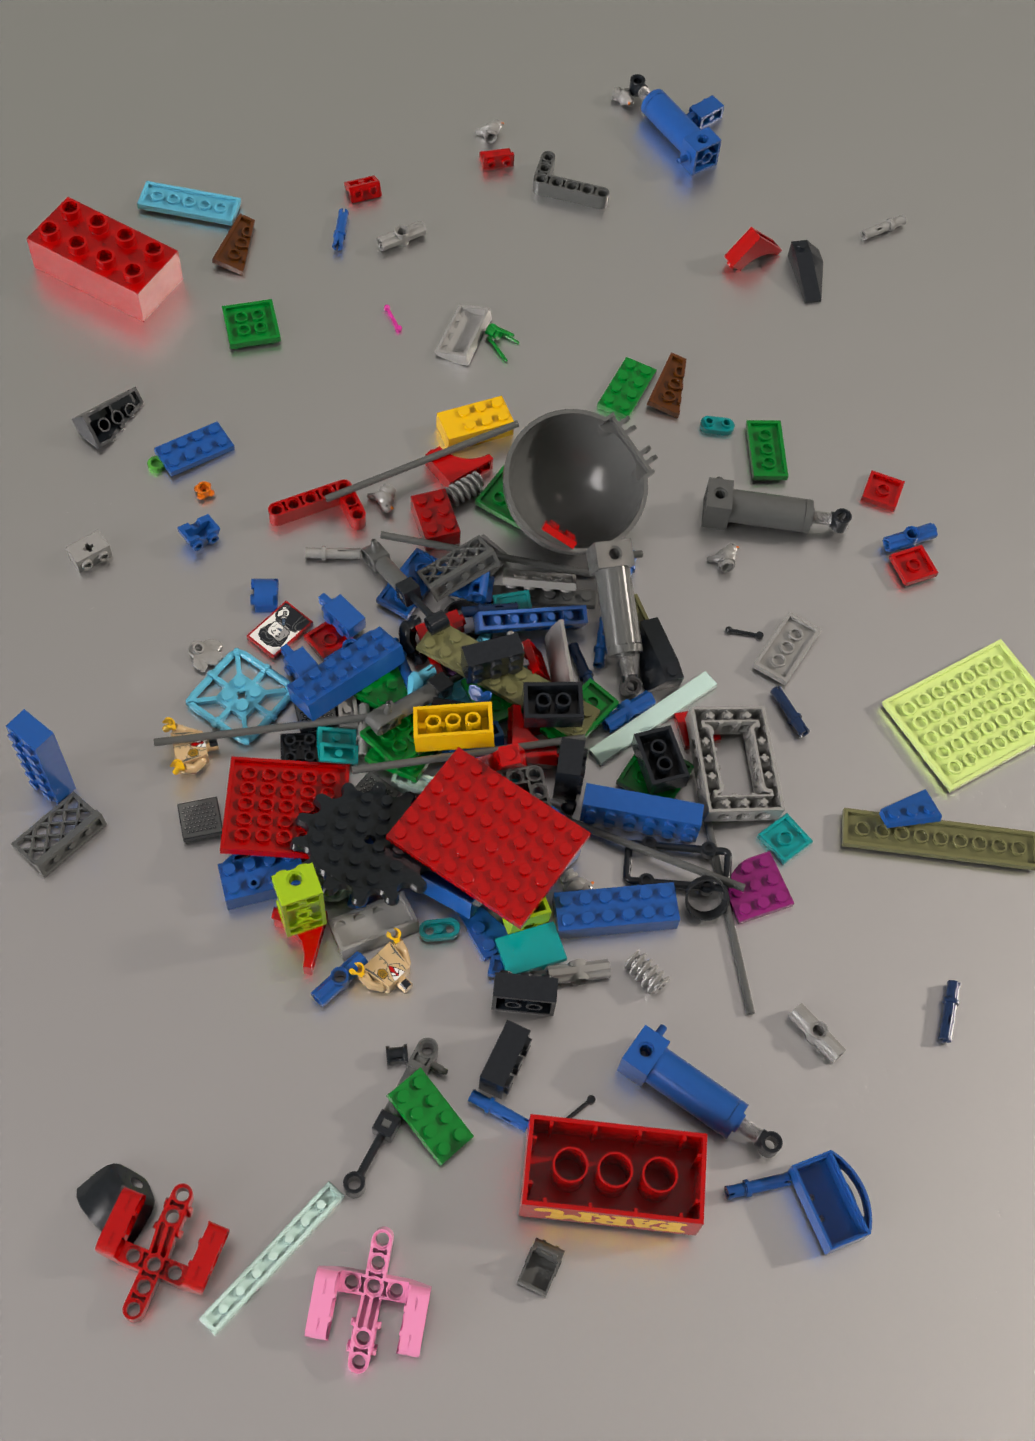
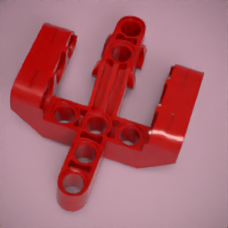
M178 1184L172 1190L170 1197H166L164 1209L158 1221L152 1227L155 1229L149 1250L127 1241L146 1200V1195L127 1187L122 1189L95 1247L97 1253L138 1272L122 1309L126 1319L132 1323L140 1322L144 1318L160 1282L183 1291L202 1295L229 1235L230 1229L208 1221L205 1233L202 1238H199L197 1251L193 1259L189 1261L188 1266L171 1259L177 1238H182L184 1231L181 1230L187 1217L191 1219L194 1210L191 1207L194 1200L193 1191L187 1184ZM182 1191L189 1193V1197L185 1201L177 1200V1195ZM177 1213L179 1214V1219L175 1223H169L167 1221L169 1214ZM132 1252L140 1253L138 1261L133 1263L128 1261V1256ZM158 1260L161 1262V1266L157 1271L149 1270V1264L152 1261ZM174 1269L182 1271L181 1277L177 1280L170 1278V1273ZM142 1283H150L151 1287L147 1293H139L138 1289ZM132 1305L140 1306V1312L136 1316L128 1315V1310Z

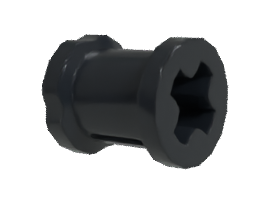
M404 1044L402 1047L392 1048L386 1046L387 1065H391L394 1062L408 1063L407 1044Z

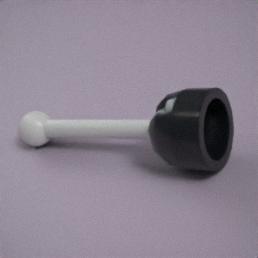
M538 793L534 794L536 797H542ZM550 799V803L561 806L563 813L573 816L577 806L576 801L567 799L564 802Z

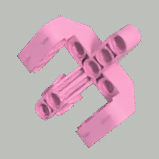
M386 1226L378 1228L373 1234L366 1270L344 1266H319L315 1275L305 1337L328 1341L337 1292L361 1295L357 1316L352 1317L351 1325H353L351 1339H348L346 1351H350L348 1358L349 1369L356 1374L363 1373L368 1368L371 1355L376 1356L378 1344H375L377 1329L381 1330L382 1322H378L382 1300L405 1303L396 1354L418 1358L420 1355L432 1286L413 1279L388 1275L394 1234ZM379 1233H386L389 1237V1242L381 1244L377 1240ZM381 1256L385 1261V1265L382 1267L375 1266L373 1258ZM347 1276H355L358 1284L356 1286L348 1285L346 1281ZM372 1279L378 1280L380 1289L372 1290L369 1287V1281ZM398 1283L402 1286L403 1292L396 1295L391 1291V1286ZM366 1331L370 1339L363 1342L358 1338V1333ZM356 1355L363 1356L365 1364L362 1366L356 1365L353 1357Z

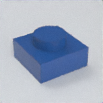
M491 954L488 977L495 978V972L505 970L501 957Z

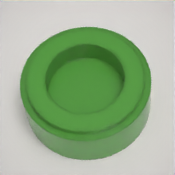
M158 456L149 458L147 465L152 473H161L165 470L164 464L161 463Z

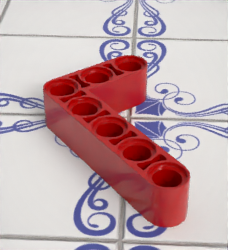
M345 479L274 502L268 507L269 520L274 526H281L340 505L350 526L354 530H362L366 526V512L356 492L330 502L326 501L325 495L352 485L350 481Z

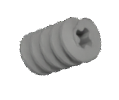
M474 471L472 474L466 475V478L463 477L460 481L457 480L454 484L444 488L449 500L455 506H458L459 501L464 503L465 498L469 500L471 495L475 497L477 492L481 493L484 481L481 475Z
M638 950L626 961L624 968L626 970L631 968L630 974L632 976L636 975L635 980L638 982L643 980L641 986H648L647 992L649 994L653 992L656 994L667 984L670 977L668 976L663 979L664 971L662 970L657 973L658 965L651 967L650 965L653 960L645 961L644 959L647 954L639 955L640 950Z

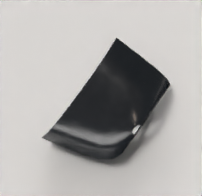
M113 1163L97 1171L79 1186L76 1197L81 1209L102 1232L122 1191V1185L146 1195L144 1205L127 1239L128 1242L134 1244L153 1211L155 1204L154 1196L149 1183L144 1177L121 1164ZM131 1178L138 1179L143 1187L138 1188L134 1186Z

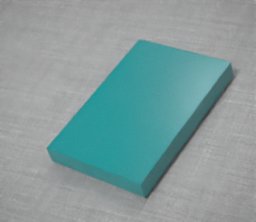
M554 921L495 939L505 970L511 971L512 974L531 972L567 961V956Z

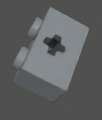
M99 530L66 547L68 556L79 573L90 569L101 561H106L112 556L110 545Z

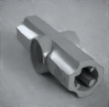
M422 221L408 226L398 225L394 228L393 232L377 238L378 246L381 251L395 246L406 247L410 240L426 234L425 225Z
M576 959L568 964L547 966V975L558 978V984L572 983V985H583L590 980L610 978L611 967L608 959L587 962L584 959Z
M802 1003L788 1015L806 1035L807 1041L810 1044L816 1045L832 1063L846 1051L829 1032L828 1026L824 1022L818 1021ZM813 1030H818L821 1036H816Z

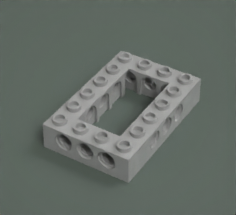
M691 707L685 717L699 801L700 804H704L703 822L778 820L785 811L765 707ZM714 734H743L754 793L750 795H737V793L721 795L724 790V784L721 783L719 772L721 767L717 761V748H715L713 739Z

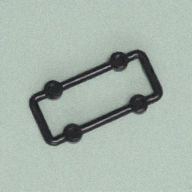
M650 836L645 837L642 841L631 840L654 850L701 853L706 859H712L715 855H724L723 876L731 879L732 853L727 848L716 847L713 842H704L702 846L657 842L655 838ZM625 847L623 879L627 884L646 885L674 882L676 889H687L691 883L689 881L654 879L649 873H644L640 877H631L633 850ZM712 881L698 883L691 889L699 890L700 894L704 896H709L713 892H723L722 886L714 884Z

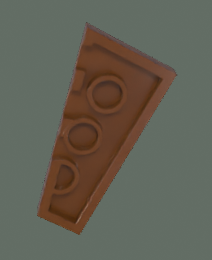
M239 214L212 258V263L243 276L255 224L254 219Z
M671 352L647 405L675 418L679 417L686 358Z

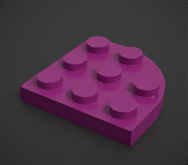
M770 851L744 860L731 874V879L746 884L743 892L731 887L728 889L731 909L738 925L794 905V901Z

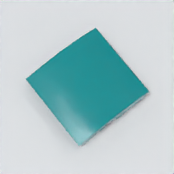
M318 726L317 752L319 762L358 765L356 729Z

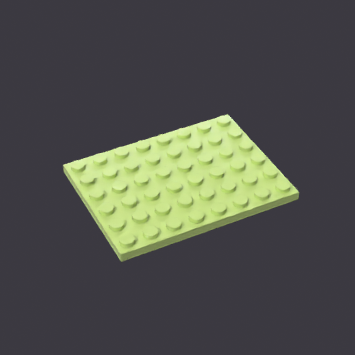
M1001 639L889 697L882 703L883 707L949 793L1035 746V680Z

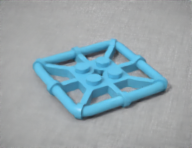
M234 648L213 670H209L206 673L207 676L186 699V706L211 723V726L215 729H232L223 723L231 714L242 720V728H247V719L255 710L265 717L258 726L269 725L271 722L276 721L277 715L291 701L286 686L291 681L273 670L272 666L268 663L264 664L248 652ZM240 657L261 670L253 680L242 674ZM235 658L237 674L227 683L218 675ZM268 675L286 688L265 690L258 684ZM212 681L223 688L217 696L197 698ZM239 694H245V697H246V698H245V699H244V698H241V699L239 700V699H238V695H239ZM284 696L272 711H268L261 706L266 698ZM219 704L225 710L218 717H214L200 706ZM260 734L231 738L244 745H249Z

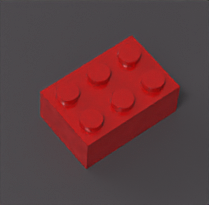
M445 488L411 496V511L422 539L454 545L460 544L461 531ZM424 546L425 552L435 549Z

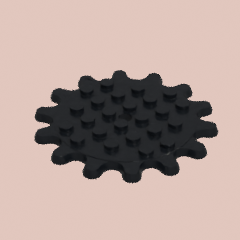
M382 782L375 783L370 792H360L352 783H345L341 788V797L335 799L320 793L314 798V804L319 809V812L315 814L300 813L296 817V824L304 828L307 834L293 838L290 842V848L295 852H304L309 856V859L303 863H313L316 874L323 876L325 879L321 886L323 895L333 896L339 890H347L351 893L352 904L362 907L366 904L369 896L376 894L381 896L387 905L394 906L399 903L398 892L402 888H409L416 893L426 891L427 884L421 875L426 871H434L386 840V835L415 801V796L412 792H405L399 797H391L386 793V786ZM369 838H371V840H373L374 843L368 844L365 842V840H369Z

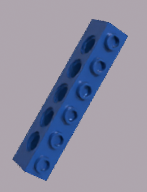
M586 605L480 611L473 616L475 635L507 633L508 631L549 630L561 619L564 620L565 629L582 628L588 624Z

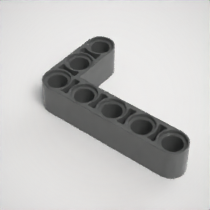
M551 151L542 153L534 174L533 192L535 194L598 209H605L608 206L609 190L607 188L552 175L555 166V154Z
M531 765L496 771L510 781L511 779H517L518 782L513 783L533 796L536 793L541 794L542 797L536 798L551 807L545 776L541 767ZM536 776L538 779H531L530 777Z

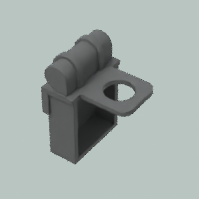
M536 1237L525 1260V1265L517 1284L546 1297L554 1276L556 1277L561 1265V1259L565 1251L560 1249L559 1246H554L547 1243L546 1240Z

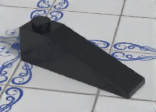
M808 240L791 241L788 258L805 304L821 302L823 259L820 251Z
M133 387L76 416L72 421L79 434L99 449L115 439L116 434L124 428L125 423L130 417H133L144 402L137 388Z
M658 617L640 621L643 652L639 654V678L642 682L643 690L655 692L680 686L684 675Z

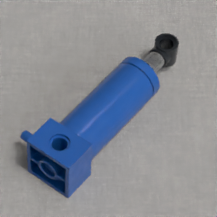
M640 74L632 75L629 85L631 95L640 97L643 100L641 105L642 113L681 153L680 157L676 159L677 163L681 164L692 176L717 165L722 140L710 127L701 130L663 90L656 89L651 92L645 84L644 76Z
M660 1024L656 1031L645 1025L622 1057L617 1069L618 1072L641 1088L644 1083H647L712 1130L720 1133L725 1139L728 1138L731 1132L735 1133L738 1131L743 1136L745 1135L747 1139L754 1141V1146L757 1147L758 1152L763 1157L771 1158L779 1152L783 1141L778 1133L765 1129L762 1130L748 1119L746 1120L744 1112L749 1104L669 1050L670 1041L663 1037L667 1030L665 1025ZM765 1141H772L774 1149L768 1148Z

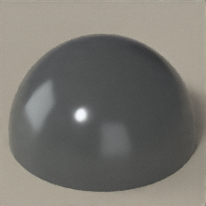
M557 410L536 418L517 435L504 464L503 492L507 508L513 520L531 540L557 553L584 555L593 543L621 540L634 528L643 513L647 501L648 478L655 473V470L651 469L649 465L657 460L658 457L653 455L645 460L643 455L647 454L651 447L647 446L639 451L628 435L635 431L637 427L633 425L627 430L622 428V425L629 422V416L618 421L615 418L614 412L604 417L587 410ZM551 519L560 525V530L565 532L567 529L572 532L577 540L574 549L542 530L541 526L544 521L549 522Z

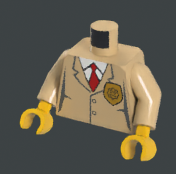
M170 717L162 721L163 724H167L162 727V730L164 732L172 730L171 736L203 733L201 730L198 731L177 724ZM217 739L173 744L176 759L170 765V767H175L172 772L174 775L181 773L196 774L210 762L208 752L219 750Z
M393 927L396 932L394 937L391 936L390 932L387 931L386 936L394 941L393 944L389 942L365 966L360 962H355L354 964L358 967V971L356 972L351 968L349 972L352 975H358V979L369 990L391 993L398 987L402 992L407 993L413 986L406 978L410 974L411 960L408 949L400 938L401 931Z

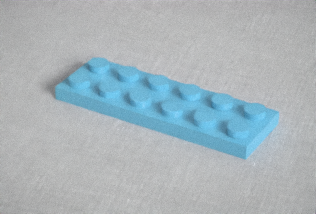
M146 181L137 202L138 209L232 226L241 205V198Z

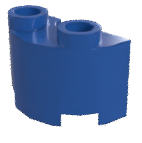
M209 514L197 518L194 524L186 523L177 527L178 532L195 551H199L208 544H214L219 539L220 527Z
M251 579V589L254 590V594L250 595V603L254 605L255 612H274L278 608V579Z

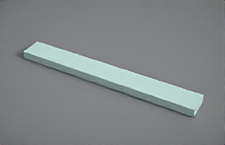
M704 671L590 748V755L602 766L631 746L634 734L656 729L674 717L675 713L681 712L715 689L717 683Z
M328 1181L204 1312L199 1320L216 1336L342 1202L345 1196Z

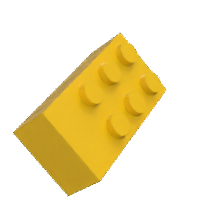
M498 396L438 412L436 426L447 448L511 423L514 420L503 397ZM514 429L474 445L513 435Z
M492 701L413 707V731L416 752L456 750L458 747L461 749L495 747Z

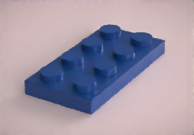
M214 422L154 448L155 454L159 457L161 463L164 464L171 477L235 450L234 444L218 422Z
M416 548L400 570L407 577H412L420 586L423 600L430 590L418 576L417 571L438 559ZM429 572V573L425 574L424 576L431 575L432 572ZM389 583L376 598V603L406 620L417 608L415 604L406 607Z

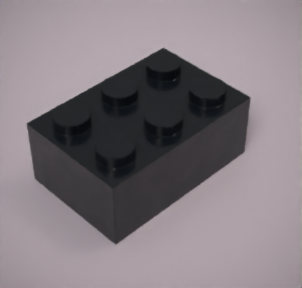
M518 632L462 646L461 667L467 684H478L486 679H498L502 675L517 674L523 670L525 652Z
M523 682L524 728L582 727L584 720L582 682Z
M671 725L634 734L631 745L650 795L687 786L690 774Z
M562 737L552 798L576 801V796L581 795L588 754L584 740Z
M507 970L495 972L491 1010L554 1016L557 1002L558 978L547 974L533 976V974L528 972L521 974H512L511 971Z
M507 1020L480 1075L478 1089L501 1100L504 1093L509 1094L513 1085V1074L518 1075L522 1066V1056L526 1057L530 1050L532 1039L529 1037L531 1030Z

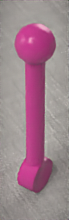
M385 305L384 310L391 317L396 332H401L402 326L398 325L390 311V306Z

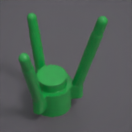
M491 323L485 330L486 340L492 344L501 358L507 362V358L493 340H499L503 336L516 344H519V341L513 338L515 336L513 333Z

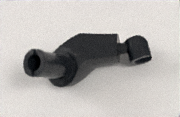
M414 614L408 621H403L399 626V641L406 654L413 658V663L420 665L426 663L428 657L423 653L418 654L419 651L416 650L418 644L415 640V626L421 624V618L418 616L415 620L417 615Z

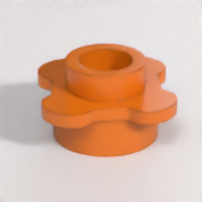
M202 481L194 487L199 500L209 496L212 497L215 494L209 482Z

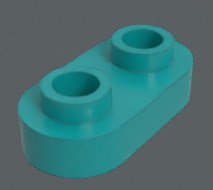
M705 416L700 422V429L706 434L728 436L733 433L735 427L731 419L723 417Z
M454 918L426 920L419 927V935L426 942L452 940L458 937L460 933V924ZM452 928L453 932L449 933L446 929ZM431 930L433 934L428 935L426 931Z

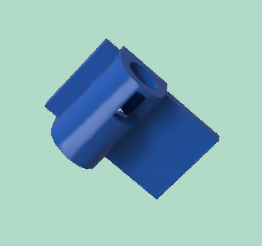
M490 570L449 596L464 598L467 601L490 604L495 577L490 576Z

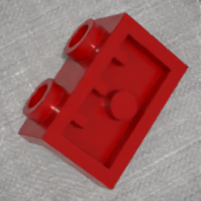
M510 148L479 152L483 170L514 166V152H511Z
M375 175L344 182L345 189L349 192L352 203L382 196L380 181Z

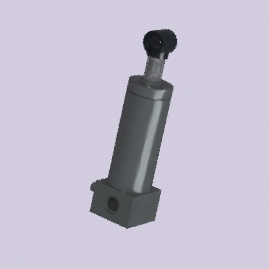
M709 477L703 498L701 527L726 530L727 524L730 522L808 533L812 524L815 523L827 525L834 532L843 533L848 529L852 514L844 508L837 509L831 513L815 511L814 501L811 499L734 489V480H726L722 477Z
M631 538L595 542L586 550L589 575L596 578L607 655L609 658L617 657V659H620L622 676L619 690L623 696L632 697L642 689V682L637 674L634 673L633 656L643 652L630 568L635 565L634 558L643 557V551H633ZM628 682L634 685L633 691L628 689Z

